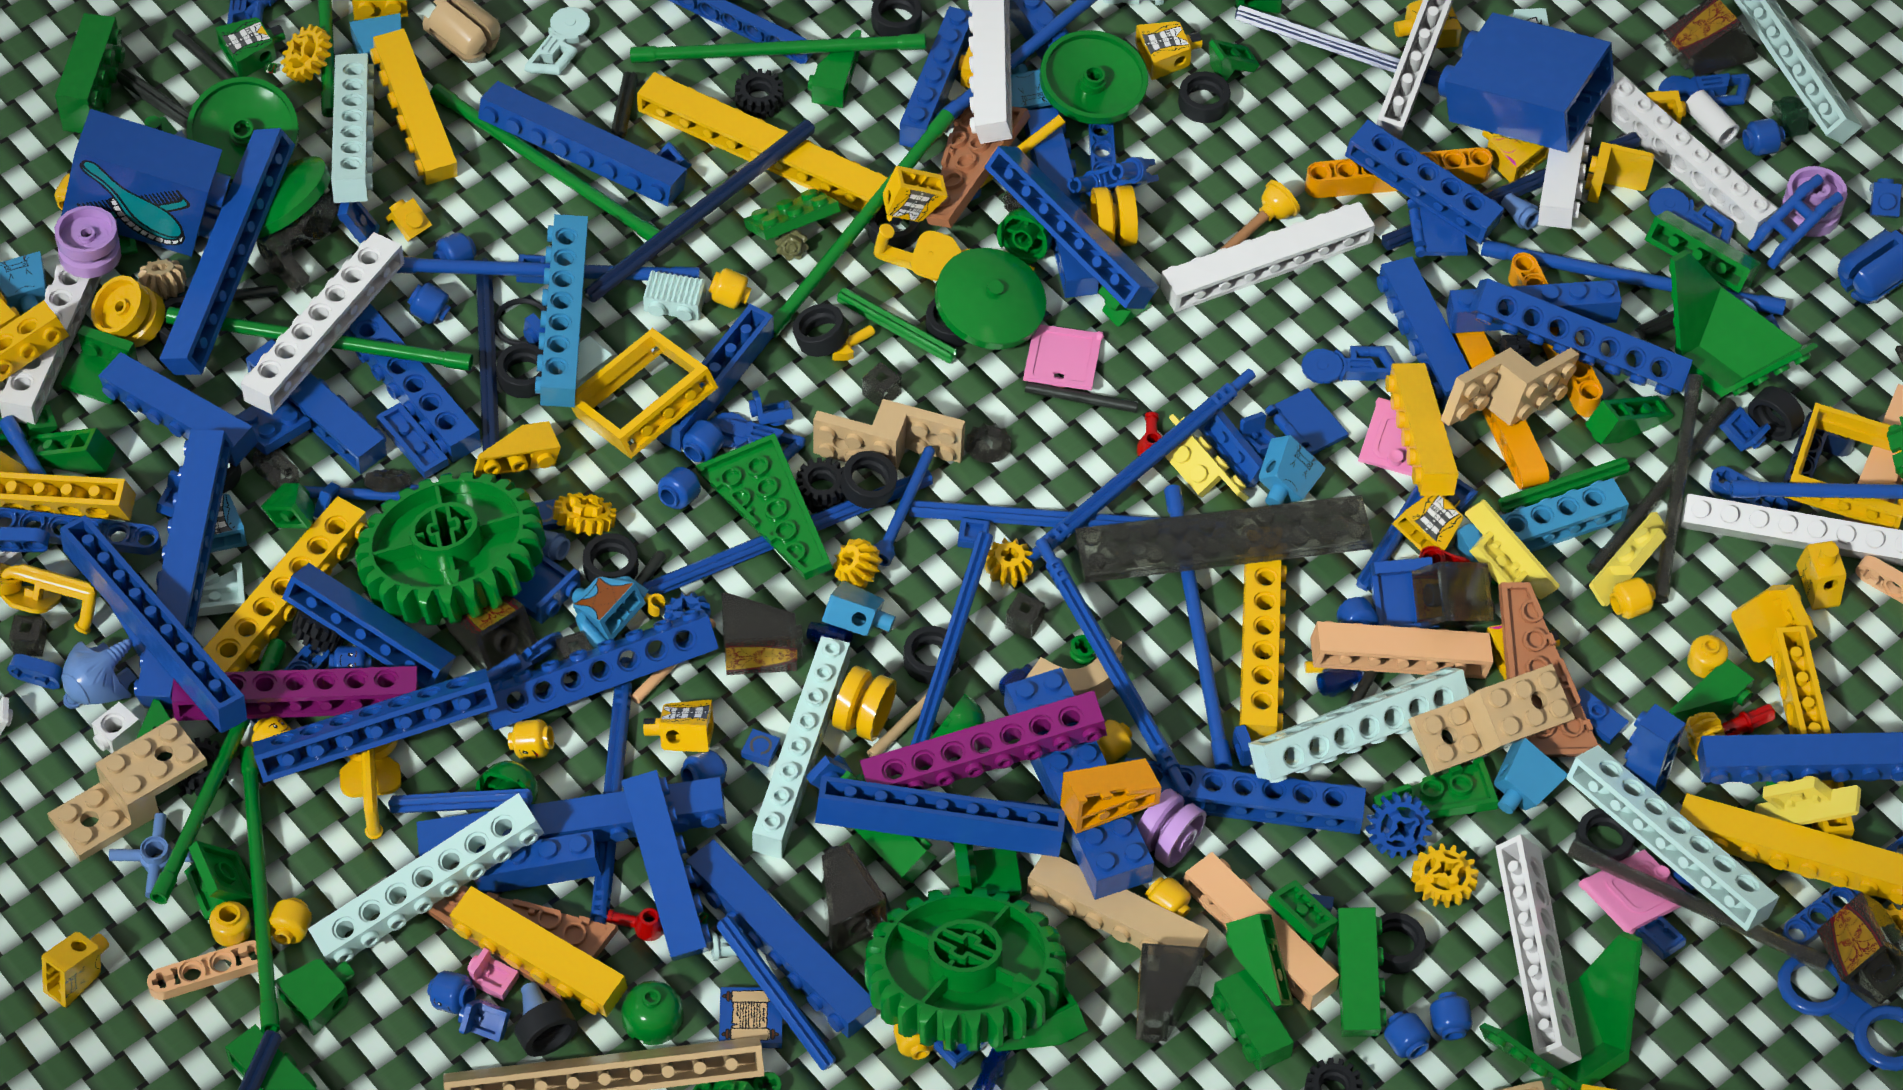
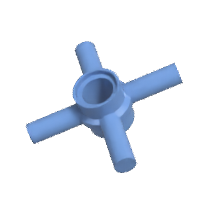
M156 813L154 815L152 836L146 838L141 843L140 849H109V861H138L148 872L145 891L147 898H150V893L156 880L163 871L172 852L170 845L164 839L167 815L164 813ZM190 851L184 862H194ZM155 854H161V855L158 856V857H151L152 855H155Z

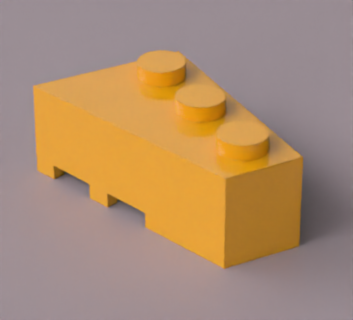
M1146 758L1063 772L1060 806L1075 834L1159 804L1162 787Z

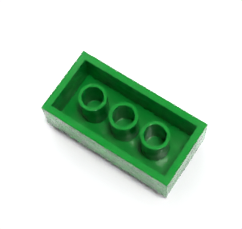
M83 14L55 94L63 131L82 133L89 110L93 109L104 113L105 104L110 103L111 87L113 83L117 82L119 63H123L125 59V47L121 46L122 31L118 29L116 17Z

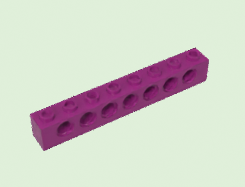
M417 666L224 672L245 696L247 719L270 718L274 716L279 718L337 716L419 689ZM173 679L172 706L174 718L177 721L209 720Z
M1093 690L859 761L866 782L926 790L936 786H948L954 781L966 777H978L983 772L996 768L1005 769L1013 763L1023 760H1035L1043 754L1053 751H1065L1071 746L1083 742H1095L1101 737L1107 736L1102 712ZM1077 722L1074 726H1067L1068 723ZM1041 731H1049L1044 735H1038ZM1014 739L1019 740L1017 743L1014 744L1008 743L1009 741ZM984 748L990 749L989 751L984 753L979 752L981 749ZM954 757H961L957 761H949ZM924 766H931L927 770H920ZM894 775H902L897 779H891V777Z

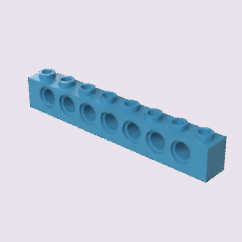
M554 214V225H548L547 242H552V247L546 246L545 263H550V268L544 269V284L549 285L548 289H543L542 306H547V311H541L540 328H545V333L539 332L538 349L543 350V354H538L537 371L542 372V376H536L535 394H540L541 406L575 408L588 216Z

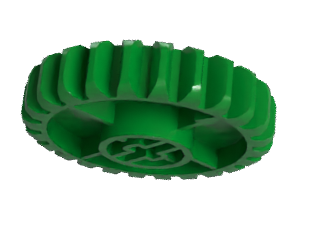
M474 471L463 472L458 479H453L451 473L442 474L439 477V482L432 483L430 479H424L419 481V488L416 490H412L409 487L399 491L400 499L397 501L389 499L382 503L380 506L383 514L375 513L371 515L367 520L368 528H365L359 534L358 542L360 546L355 551V560L358 565L357 572L363 589L369 594L371 601L376 606L384 608L393 617L403 615L407 623H417L424 617L427 625H437L442 618L448 617L450 624L459 623L462 621L464 614L469 613L472 618H477L483 615V608L486 606L496 609L504 605L502 599L504 595L511 597L517 595L522 591L520 582H528L535 576L534 567L542 562L544 556L542 548L546 544V535L537 505L531 501L530 495L523 488H516L515 483L509 479L497 481L495 474L485 473L476 479Z
M956 886L951 888L950 895H943L940 890L935 889L928 891V900L923 901L919 897H912L906 900V910L901 908L892 909L887 913V922L884 921L877 924L873 931V939L866 946V962L864 965L865 985L867 990H869V999L873 1007L881 1010L882 1020L886 1024H898V1033L904 1037H912L917 1033L920 1034L921 1045L932 1046L938 1040L943 1041V1049L946 1051L956 1050L958 1044H966L967 1050L970 1052L979 1051L982 1042H988L991 1047L999 1048L1004 1046L1005 1036L1008 1035L1013 1040L1025 1038L1027 1026L1032 1029L1040 1028L1045 1023V1014L1056 1010L1059 1005V994H1063L1066 986V951L1064 946L1061 945V936L1057 928L1049 925V919L1043 912L1035 911L1031 913V903L1026 900H1017L1012 904L1010 903V893L999 891L992 897L987 895L986 887H976L972 894H966L963 887Z

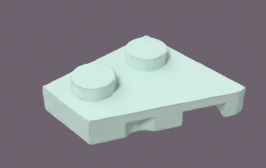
M242 562L233 564V570L220 577L215 573L205 579L198 616L236 612L245 602Z

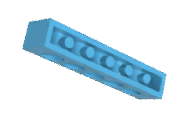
M1614 478L1605 481H1596L1590 486L1578 490H1569L1565 494L1554 498L1542 499L1539 503L1527 507H1518L1512 512L1499 516L1512 531H1516L1514 533L1530 552L1625 521L1629 503ZM1470 523L1458 529L1455 548L1460 556L1469 559L1473 563L1474 571H1477L1484 567L1469 550L1482 537V534L1474 524Z

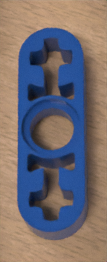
M1725 466L1717 467L1713 470L1709 487L1715 494L1726 500L1770 508L1777 506L1778 508L1776 509L1787 510L1788 502L1782 497L1731 498V480L1752 479ZM1723 479H1726V480H1727V481H1725L1724 483H1720V482H1719V481H1721V480H1723Z

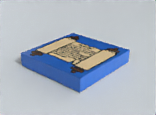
M720 987L719 1041L759 1037L762 1048H782L783 1017L761 987Z

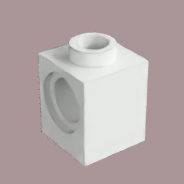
M120 702L91 723L95 735L93 737L95 744L102 751L108 750L111 754L136 740L141 728L139 719Z

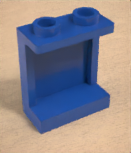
M545 555L542 562L534 567L536 574L532 580L520 582L522 589L520 593L513 597L503 596L541 624L549 617H554L560 610L561 605L569 598H572L575 589L581 587L580 571L574 568L568 572Z
M1432 557L1380 561L1369 565L1373 608L1379 618L1380 626L1391 625L1394 627H1419L1424 629L1439 628V621L1417 623L1412 575H1430V570L1433 569Z

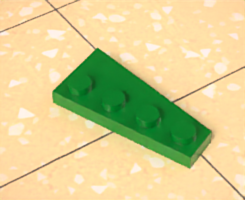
M1483 756L1474 759L1471 765L1465 767L1458 765L1449 768V773L1438 777L1430 775L1422 778V782L1416 785L1405 784L1373 796V804L1381 806L1383 804L1381 801L1383 795L1388 800H1391L1393 792H1397L1400 798H1402L1405 792H1408L1412 799L1417 796L1422 801V805H1426L1430 810L1426 816H1429L1431 819L1498 809L1499 802ZM1398 807L1397 809L1405 810L1407 807Z

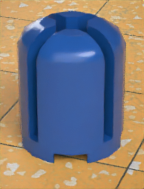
M1884 229L1842 257L1838 264V276L1841 285L1847 293L1856 289L1851 292L1853 299L1862 304L1875 303L1903 284V235L1897 230L1889 232Z

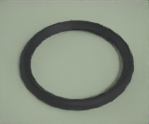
M517 298L502 304L494 314L495 334L500 340L510 345L528 343V341H516L506 337L499 329V317L505 309L515 304H530L536 306L541 311H547V308L542 306V303L529 298Z

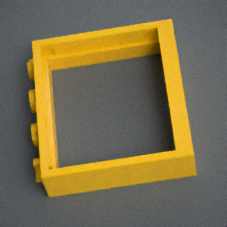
M652 328L576 389L575 408H571L579 420L631 459L719 387L708 367ZM661 353L689 372L687 376L621 429L593 409ZM701 382L705 384L702 388L699 385ZM633 439L634 443L629 445L628 442Z
M1815 402L1789 483H1826L1801 475L1816 428L1891 451L1887 438L1888 428L1891 425ZM1785 497L1875 526L1899 529L1903 518V499H1898L1897 504L1881 499Z

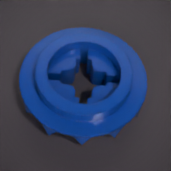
M695 592L688 596L681 593L679 598H671L670 604L664 606V619H670L671 621L682 617L681 614L684 611V607L703 610L709 618L711 615L710 604L706 601L704 595L697 596Z

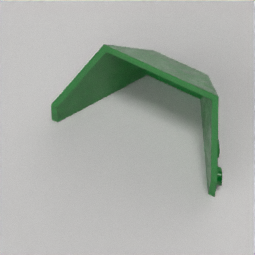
M1683 250L1670 258L1671 298L1674 307L1673 325L1676 335L1675 352L1693 360L1689 374L1719 396L1723 397L1732 392L1735 397L1749 389L1747 384L1753 382L1754 386H1757L1770 378L1768 373L1773 371L1776 376L1791 368L1788 363L1794 361L1798 365L1811 358L1809 352L1819 347L1815 343L1801 345L1728 292L1687 250Z
M1622 932L1577 980L1567 985L1580 1046L1581 1060L1556 1069L1535 1054L1527 1012L1502 1029L1486 1023L1480 1025L1479 1028L1485 1041L1528 1065L1529 1069L1536 1074L1552 1079L1550 1084L1559 1090H1580L1582 1084L1593 1086L1629 1061L1643 938Z

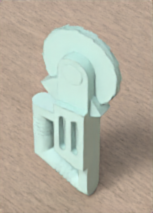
M566 7L555 12L550 19L551 27L548 28V37L528 60L524 70L534 74L560 75L578 52L574 46L569 44L579 43V37L584 35L590 27L588 14L576 7ZM563 53L562 56L557 60V62L553 64L556 61V59L560 56V54Z

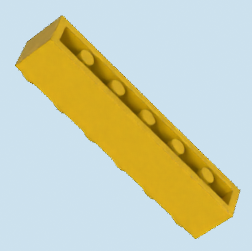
M405 29L373 37L374 48L370 49L371 58L374 65L379 64L380 66L379 77L382 86H387L390 93H387L390 107L391 109L396 108L398 112L396 120L399 130L405 131L407 135L405 144L408 153H414L416 158L413 162L417 176H423L426 185L457 177L456 158Z
M1392 363L1390 375H1386L1385 388L1391 394V409L1396 411V426L1401 428L1402 431L1401 443L1407 449V464L1412 466V482L1417 484L1420 496L1454 495L1459 473L1444 423L1440 420L1441 413L1426 364Z
M470 886L450 914L454 926L453 930L464 939L473 938L479 942L478 944L482 949L485 947L490 950L491 954L496 952L503 956L505 962L515 969L522 967L530 972L529 975L538 983L544 985L547 982L556 987L555 991L568 1000L571 998L581 1002V1006L593 1015L600 1013L607 1018L628 988L625 976L472 886Z

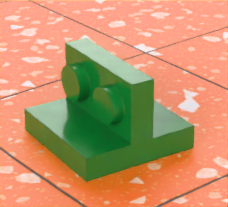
M195 841L188 848L194 863L184 872L205 920H209L211 911L222 902H239L251 908L253 906L251 880L239 853Z

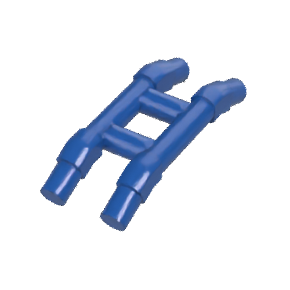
M1816 174L1810 180L1800 185L1794 191L1795 193L1757 229L1753 238L1747 244L1749 249L1757 251L1774 229L1785 238L1766 262L1770 268L1776 269L1780 262L1793 250V247L1835 206L1843 201V196L1839 192H1835L1828 199L1823 200L1814 211L1803 202L1824 182L1819 174ZM1793 209L1805 218L1794 231L1783 222Z

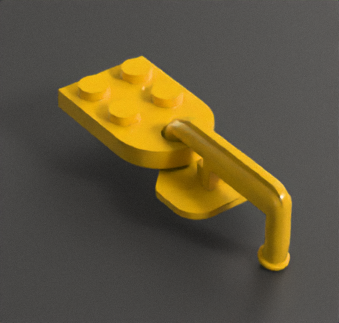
M885 223L879 227L874 255L882 261L910 269L918 276L937 281L943 267L950 259L970 249L960 250L951 236L936 231H925L919 236L914 252L911 253L888 245L889 239L894 236L895 231L890 224Z
M0 563V596L10 607L29 613L42 614L60 603V594L82 600L80 618L74 624V627L83 634L91 632L90 627L94 617L97 590L90 582L27 564L10 566ZM27 582L34 584V586H22V583Z
M398 740L346 756L351 760L339 772L342 793L352 798L363 797L366 821L365 834L373 840L380 838L383 834V827L379 821L377 796L392 794L401 786L400 765L388 757L395 749Z

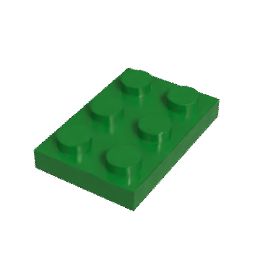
M810 189L802 192L800 197L793 200L783 199L778 201L775 207L757 209L751 213V216L744 218L746 229L764 240H769L838 213L841 210L837 200L819 190Z

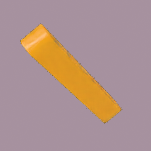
M1475 147L1420 152L1467 184L1484 183L1490 176L1493 155L1486 148ZM1351 159L1314 162L1307 168L1305 191L1313 198L1398 191Z
M1525 252L1514 255L1508 276L1511 286L1548 284L1533 255ZM1550 327V332L1557 336L1559 328ZM1575 336L1576 343L1579 346H1581L1578 339ZM1543 343L1542 347L1549 360L1559 354L1552 350L1553 346ZM1577 359L1575 364L1577 368L1568 381V391L1566 394L1577 414L1583 417H1590L1601 402L1603 388L1592 366L1584 364Z
M1484 331L1452 333L1469 369L1495 356ZM1485 407L1482 410L1483 415L1517 487L1525 489L1549 482L1548 466L1527 421L1520 420L1509 426Z

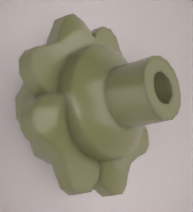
M797 229L782 234L775 240V244L778 246L776 252L783 255L788 261L792 260L793 257L797 260L801 259L803 252L809 248L808 244L805 243L807 236L801 234Z

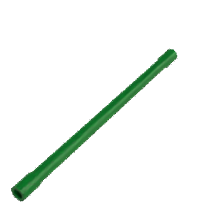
M318 0L319 27L331 36L329 42L333 44L328 49L331 56L325 59L327 65L321 68V111L323 116L330 118L333 117L335 74L332 0Z
M926 33L882 37L669 47L640 46L630 48L631 63H646L681 59L895 49L924 50L927 48Z
M440 83L432 87L430 95L434 100L446 108L452 109L637 232L646 241L661 231L519 137L478 119V110L461 100L455 93Z
M942 109L898 166L913 169L934 142L955 120L954 116L949 111ZM892 173L785 304L773 315L775 338L778 337L799 307L884 205L883 191Z
M169 307L167 309V324H174L180 308ZM225 317L220 331L277 339L289 327ZM344 335L331 347L442 365L446 368L471 371L473 365V354L439 351Z
M270 640L261 659L258 671H274L278 667L287 648L282 640ZM247 719L229 730L171 855L150 893V899L155 903H167L177 882V876L189 853L188 848L193 844L251 719Z
M246 746L240 750V763L244 782L260 990V1024L263 1033L266 1030L278 1032L280 1030L278 1003L276 1002L269 922L270 915L258 777L259 769L254 757L253 746Z

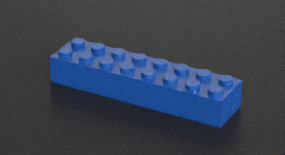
M1058 668L1006 684L1004 706L1008 714L1013 715L1075 695L1062 668ZM1077 722L1068 723L1067 726H1074ZM1041 731L1038 735H1044L1049 731ZM1097 741L1091 743L1083 742L1073 745L1065 751H1053L1043 754L1035 760H1030L1051 807L1062 809L1060 802L1063 772L1108 765ZM1131 814L1075 834L1065 815V837L1095 900L1152 881L1154 861Z

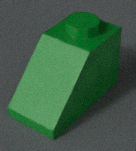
M283 483L261 505L277 528L308 529L312 525L315 504L310 499L309 491L299 483Z

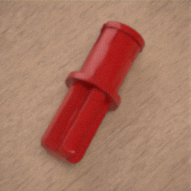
M1765 704L1747 713L1742 711L1738 717L1721 725L1724 728L1725 735H1741L1745 732L1751 734L1755 728L1773 721L1776 718V713L1770 704Z

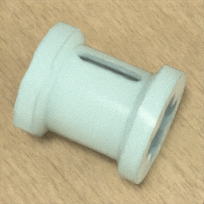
M711 933L712 942H710L713 961H718L719 957L737 956L730 946H726L729 944L722 935L718 936L716 933Z

